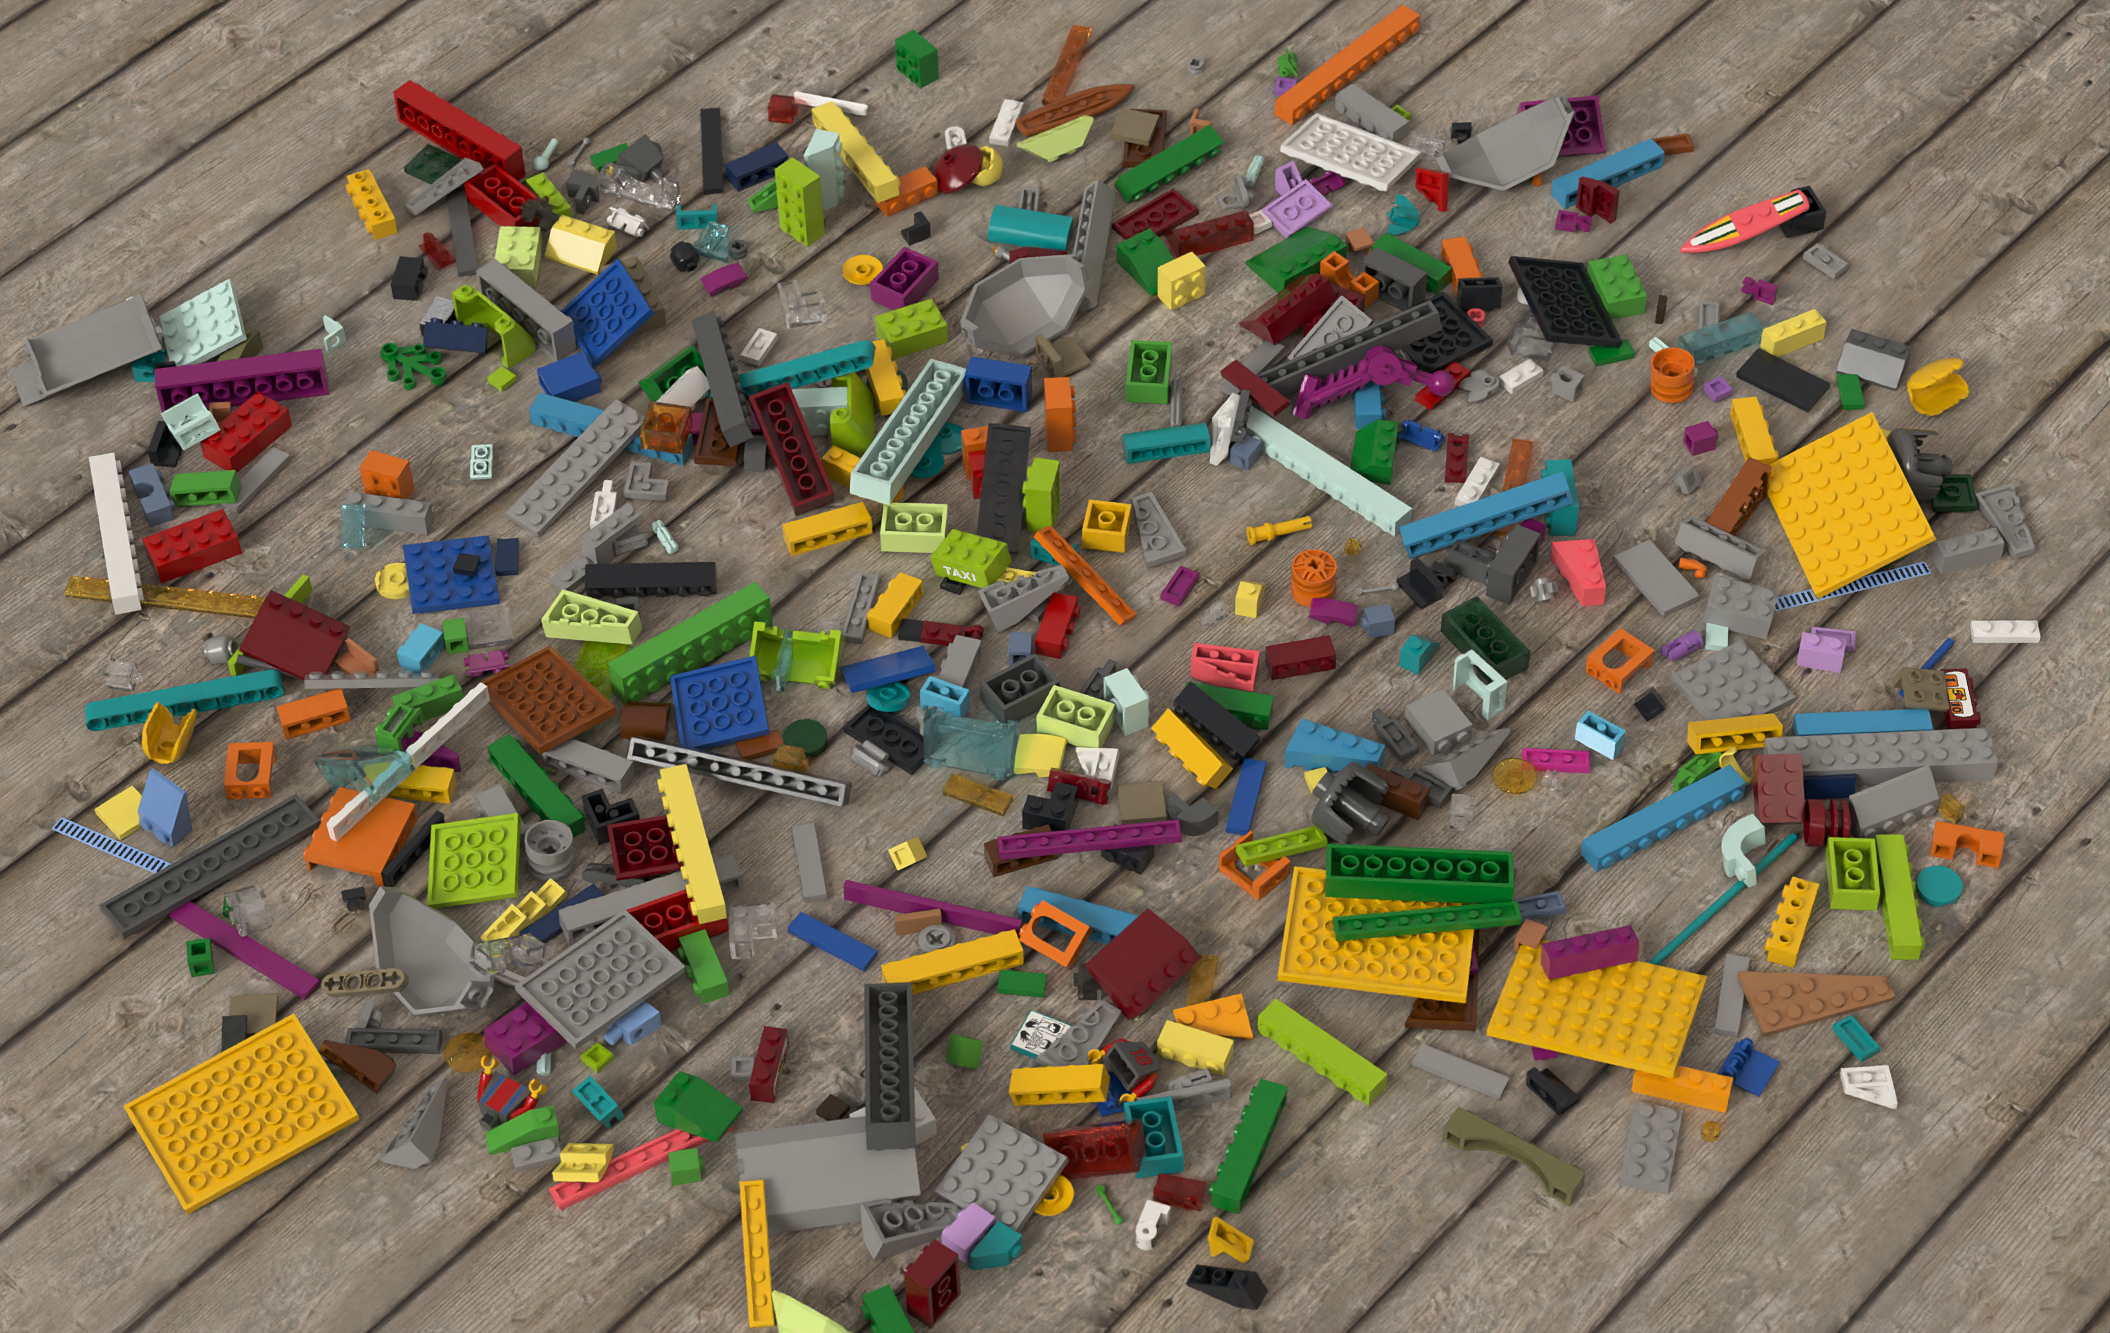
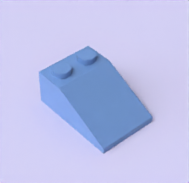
M152 768L149 771L138 808L139 824L144 830L153 832L162 843H168L174 847L192 831L187 793Z

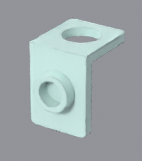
M325 315L323 316L325 330L330 334L324 338L326 352L330 354L346 342V337L342 325ZM336 337V343L331 346V340Z

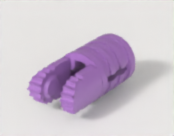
M1691 630L1663 646L1660 653L1665 657H1669L1671 661H1675L1702 648L1704 645L1703 639L1698 631Z

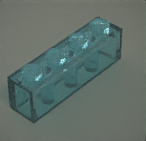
M1749 312L1679 336L1677 348L1688 351L1693 356L1695 365L1701 364L1705 361L1761 343L1764 327L1754 314Z

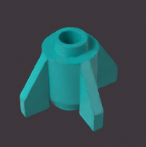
M1396 194L1394 204L1399 206H1393L1391 212H1387L1386 215L1389 217V221L1393 222V224H1389L1387 233L1391 235H1398L1413 230L1415 226L1419 225L1421 218L1418 215V210L1405 196Z

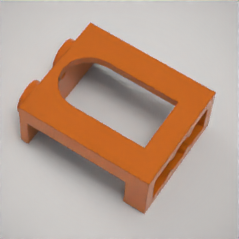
M1619 628L1587 656L1585 671L1591 677L1604 683L1609 689H1613L1621 694L1623 683L1642 666L1648 669L1653 665L1655 650L1622 628ZM1614 648L1630 658L1623 666L1616 669L1606 667L1602 661Z
M274 742L228 744L224 777V789L227 799L272 798L270 787L272 765L276 763L277 759ZM260 763L258 776L254 780L244 782L237 778L238 764Z
M1249 831L1246 835L1240 836L1229 849L1226 848L1219 855V871L1259 901L1290 875L1291 861L1283 856L1280 860L1275 859L1259 863L1267 870L1257 879L1251 881L1238 871L1234 865L1235 861L1239 858L1235 852L1236 845L1253 841V832Z
M1042 900L1040 904L1037 903L1031 911L1032 918L1029 923H1025L1021 928L1019 941L1071 970L1093 929ZM1042 916L1049 917L1076 932L1065 952L1060 951L1034 935L1033 932Z

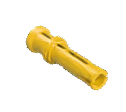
M1307 515L1276 524L1266 522L1263 526L1252 528L1249 526L1246 528L1247 539L1252 546L1259 541H1272L1276 536L1312 529V523L1303 524L1310 522L1311 518Z

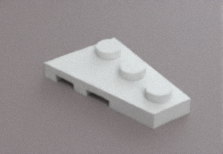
M1235 393L1230 395L1212 417L1210 463L1215 466L1222 460H1225L1229 454V444L1240 395Z

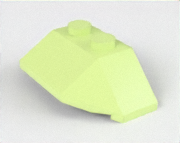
M1081 116L1020 141L1016 145L1018 148L1040 159H1045L1049 162L1059 159V155L1064 153L1066 155L1076 152V148L1083 145L1093 123V117Z
M776 1290L772 1292L773 1308L779 1333H852L794 1298Z

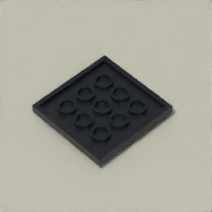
M1443 291L1419 303L1422 304L1431 300L1439 312L1442 330L1397 350L1407 360L1414 362L1418 370L1433 374L1438 370H1444L1453 362L1458 363L1492 346L1493 339Z

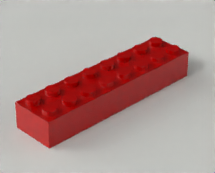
M411 80L393 92L398 121L461 160L468 158L480 163L484 170L493 164H497L517 181L526 176L523 150L518 143H514L503 134L494 131L490 126L484 125L476 118L469 116L463 110L454 107L448 101L441 99L435 93L426 90L420 84H416Z

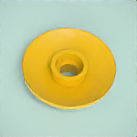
M870 255L851 257L842 267L844 278L856 285L870 284L883 270L881 262Z
M1059 1175L1034 1212L1043 1216H1055L1065 1212L1071 1206L1074 1199V1190L1070 1181L1064 1176ZM1052 1197V1198H1054V1199H1052V1200H1047L1046 1198Z

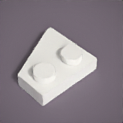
M1889 1065L1841 1068L1840 1077L1844 1094L1892 1109L1897 1108L1898 1102Z

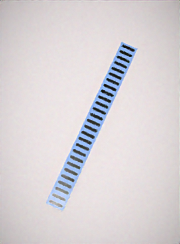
M1925 562L1863 576L1817 599L1813 589L1777 597L1775 610L1779 611L1930 574L1931 571Z
M62 817L52 828L54 831L153 873H157L171 865V863Z

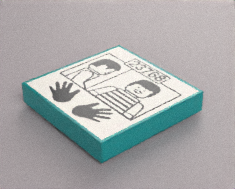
M1031 1010L1010 1044V1050L1036 1059L1056 1039L1064 1035L1066 1030L1072 1025Z

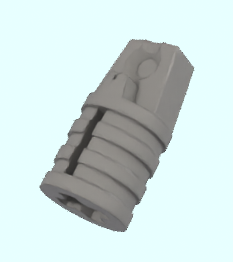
M1204 1068L1177 1078L1168 1083L1167 1087L1169 1091L1210 1083L1212 1078L1208 1069Z

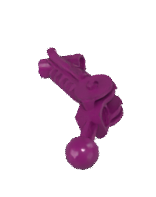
M1379 345L1371 348L1366 353L1364 359L1360 360L1355 367L1351 364L1345 372L1344 369H1340L1335 377L1334 373H1331L1324 382L1315 375L1305 373L1291 413L1297 417L1309 419L1314 406L1318 405L1320 409L1327 401L1328 404L1333 403L1337 396L1338 400L1345 396L1346 392H1348V395H1351L1356 388L1358 391L1362 390L1366 383L1370 381L1379 385H1389L1397 382L1407 386H1411L1412 381L1428 385L1430 391L1437 396H1446L1451 393L1455 381L1451 373L1444 370H1438L1433 374L1418 370L1414 362L1399 358L1389 347Z

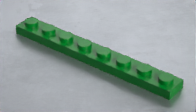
M1518 901L1339 916L1332 918L1335 940L1344 941L1521 925L1522 917Z

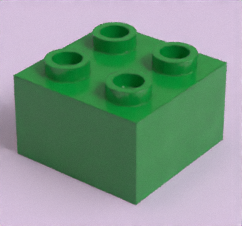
M914 29L895 39L896 68L900 73H903L912 83H915L920 88L939 79L938 49Z

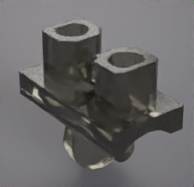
M546 195L542 199L535 197L534 201L527 199L520 206L523 209L520 218L526 222H532L534 216L540 219L537 227H540L544 232L548 231L552 224L559 220L560 215L552 212L554 206L549 204L550 197Z

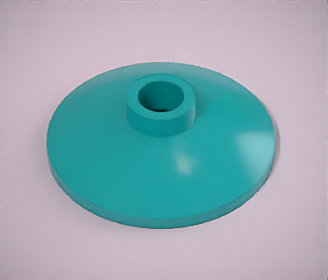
M945 422L929 447L939 450L943 455L959 452L962 450L961 430L964 429L955 423Z
M928 447L910 476L926 479L939 474L944 467L942 453L933 447Z

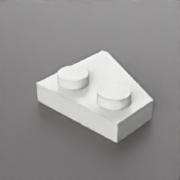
M1076 747L1077 757L1084 774L1111 781L1110 789H1112L1120 755L1119 750L1114 748Z

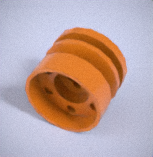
M1670 347L1659 350L1652 356L1650 363V389L1656 399L1667 403H1678L1688 399L1693 394L1695 361L1688 351L1682 348Z
M1313 549L1300 552L1294 557L1291 565V595L1294 600L1302 606L1311 607L1313 598L1333 599L1336 593L1337 564L1333 556L1325 551Z

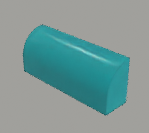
M995 205L989 224L988 241L1022 247L1030 246L1067 251L1073 234V217Z
M1205 422L1121 435L1127 464L1210 452V435Z

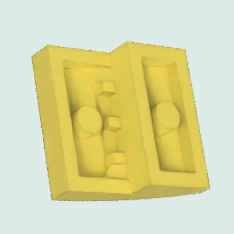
M1020 734L1012 765L1014 774L1036 772L1037 776L1041 778L1049 777L1052 767L1061 769L1067 744L1066 738L1047 734Z
M568 1143L560 1153L561 1163L552 1172L553 1180L599 1182L611 1161L614 1144Z

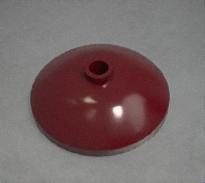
M973 144L956 145L944 152L934 164L931 172L937 179L938 192L953 193L970 184L982 168L983 154Z

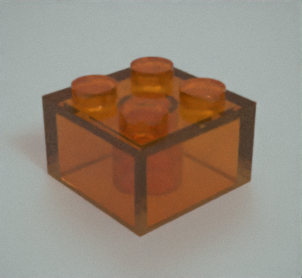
M650 401L639 430L641 449L683 454L693 426L691 407Z

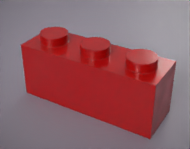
M1056 592L1051 594L1035 638V653L1037 655L1061 659L1063 651L1068 650V637L1073 635L1075 629L1074 620L1079 619L1081 606H1078V597Z

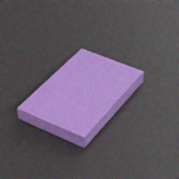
M1305 179L1263 208L1261 212L1272 221V225L1287 239L1330 211L1333 205Z

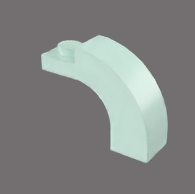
M1754 814L1748 815L1731 825L1724 834L1721 845L1723 867L1727 876L1730 878L1736 875L1739 881H1743L1748 888L1757 885L1755 867L1746 858L1745 854L1766 843L1764 826Z

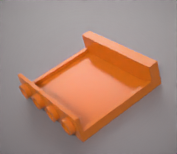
M339 787L336 794L331 797L327 812H324L319 828L313 832L309 847L307 846L304 850L303 858L306 861L307 869L311 870L314 863L373 876L375 885L384 887L382 871L403 849L418 819L416 806L414 803L385 797L336 842L330 838L326 823L361 792Z

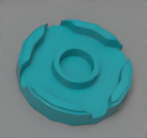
M899 682L868 689L866 701L876 710L895 712L908 706L910 703V691Z
M1930 866L1923 869L1919 873L1915 885L1916 890L1919 892V897L1926 903L1937 907L1955 904L1960 899L1963 889L1962 879L1952 869L1944 866Z

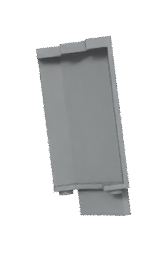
M142 294L135 295L129 300L30 340H24L26 344L23 346L27 357H32L33 361L11 369L23 407L162 351L163 347L159 341V336Z
M866 1116L735 1134L740 1180H764L768 1234L861 1222V1205L863 1203L880 1199H891V1202L897 1203L896 1198L921 1195L915 1148L905 1150H867Z

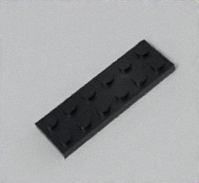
M988 423L977 535L1007 543L1009 553L1018 554L1024 500L1022 489L1023 483L1026 481L1031 427Z

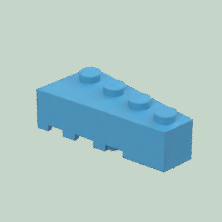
M1301 718L1285 750V767L1301 766L1304 767V770L1326 767L1328 772L1335 773L1341 771L1350 762H1358L1364 767L1370 763L1382 768L1385 761L1386 745Z

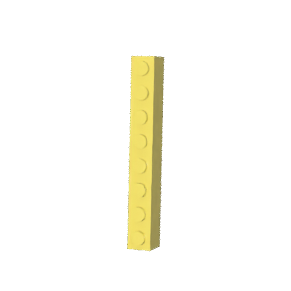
M831 101L811 109L813 123L817 129L839 133L840 142H842L841 157H843V161L877 203L900 195V180L898 176L892 173L889 165L884 164L882 157L875 153L872 145L869 146L866 138L859 134L858 128L851 124L849 117H845L840 107H837Z
M683 764L660 769L661 779L657 780L660 793L664 792L665 795L662 797L664 810H669V814H666L668 826L674 828V831H671L673 844H678L679 847L676 849L678 862H683L684 865L680 868L683 880H688V884H685L688 898H693V902H690L692 915H697L699 924L727 918L725 902L687 765Z

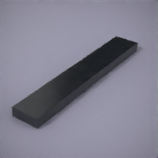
M720 108L700 109L704 194L724 193Z

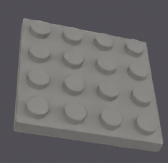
M1742 639L1670 676L1672 684L1706 720L1775 713L1795 703L1796 699L1795 695Z
M989 1114L934 1192L949 1203L956 1204L960 1209L967 1208L973 1202L995 1216L996 1223L1000 1221L1019 1233L1069 1160L1063 1154Z

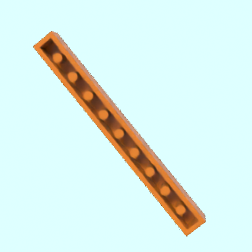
M1401 5L1275 100V115L1290 125H1294L1299 120H1302L1305 115L1315 110L1324 101H1327L1333 94L1340 91L1362 72L1367 71L1374 63L1379 62L1382 57L1392 52L1399 44L1404 43L1411 35L1417 33L1420 29V14Z

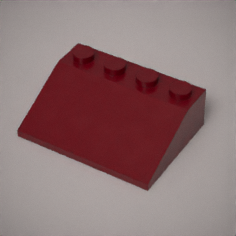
M1318 273L1303 275L1240 321L1239 325L1275 346L1337 299L1328 278Z
M270 590L239 651L304 681L305 675H309L310 672H322L323 675L328 674L334 664V660L337 659L345 645V640L348 638L351 626Z
M666 815L607 825L617 881L681 870L680 867L684 866L683 862H678L676 849L679 847L678 844H673L671 831H674V828L668 826Z
M1147 908L1084 966L1119 1010L1122 1011L1127 1020H1130L1144 1012L1202 957L1185 937Z

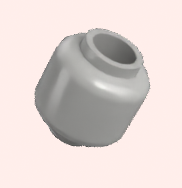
M229 635L214 636L208 640L204 653L213 664H227V661L239 649L237 641Z

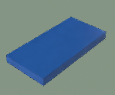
M924 646L839 667L840 673L851 693L936 671L935 664Z

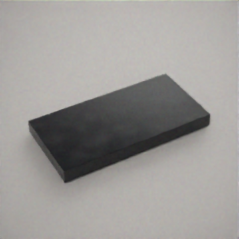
M1760 348L1752 354L1736 374L1737 378L1806 412H1809L1830 388L1829 382Z
M869 704L844 727V733L862 744L869 740L889 754L888 761L910 775H913L941 748L938 741L931 737L922 736L919 729L892 712L876 710Z

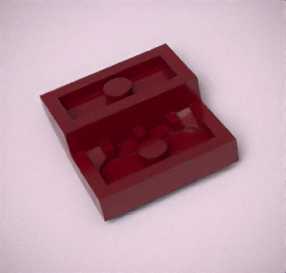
M1580 177L1576 208L1590 217L1597 214L1612 224L1616 221L1620 191L1599 180Z

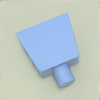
M644 1001L608 1026L609 1030L603 1035L604 1039L610 1045H614L620 1038L629 1045H634L662 1025L660 1012Z

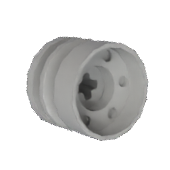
M544 820L535 823L528 829L525 834L526 867L529 873L542 881H548L550 878L556 881L569 875L574 868L573 835L570 828L556 820Z

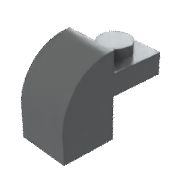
M573 169L566 182L568 197L575 199L576 213L584 214L587 207L591 206L592 201L599 202L598 183L593 174Z
M753 435V438L746 440L744 471L765 472L768 469L769 450L763 435Z
M1175 793L1168 797V814L1174 820L1179 819L1181 834L1199 836L1218 825V810L1204 797L1191 806H1188Z

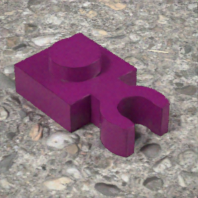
M1558 210L1555 230L1575 232L1577 228L1583 232H1590L1592 217H1578L1576 212Z
M1745 277L1742 282L1744 286L1741 291L1745 294L1752 293L1754 294V299L1773 306L1776 301L1778 286L1761 279L1755 282L1754 279Z

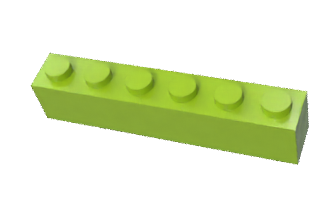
M1903 834L1876 835L1875 845L1880 896L1891 960H1919L1921 950L1925 949V938L1920 935L1922 920L1921 917H1917L1919 903L1918 899H1914L1916 887L1915 881L1911 880L1912 863L1908 862L1907 859L1909 857V845L1905 844Z
M1275 998L1258 1015L1257 1030L1263 1036L1271 1038L1282 1049L1294 1054L1301 1062H1306L1318 1074L1325 1075L1337 1087L1351 1093L1356 1100L1362 1101L1369 1106L1386 1089L1387 1073Z

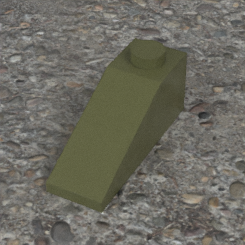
M243 324L247 339L222 352L218 361L255 357L263 349L260 331Z

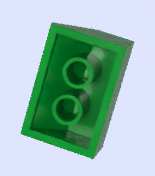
M694 345L684 348L638 383L649 400L655 403L688 369L698 366L706 376L702 357Z
M1378 419L1356 431L1350 469L1372 483L1390 485L1398 441L1399 422Z

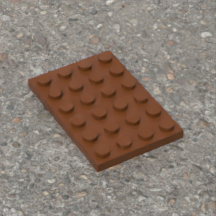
M551 646L481 682L488 687L490 696L488 703L540 755L617 714L615 706Z

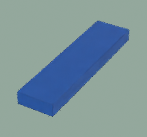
M1244 758L1226 825V832L1246 835L1250 831L1266 769V762Z
M800 912L788 926L789 933L863 971H866L878 956L877 950L803 912Z

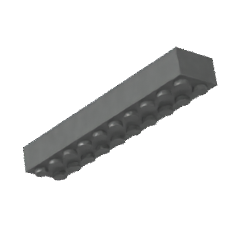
M911 982L864 984L867 1150L877 1151L883 1149L905 1150L916 1148Z

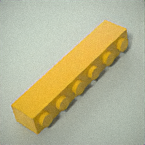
M1015 929L1002 931L992 936L980 937L970 942L958 943L951 947L936 949L929 953L914 955L907 959L881 965L883 983L911 982L913 995L1024 965L1023 949Z

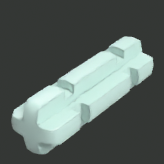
M1254 156L1253 162L1245 175L1249 187L1254 186L1255 180L1264 164L1263 156Z
M661 520L653 522L652 529L663 546L666 547V551L669 554L677 553L679 550L678 544L673 540L674 538L668 529L664 527V523Z

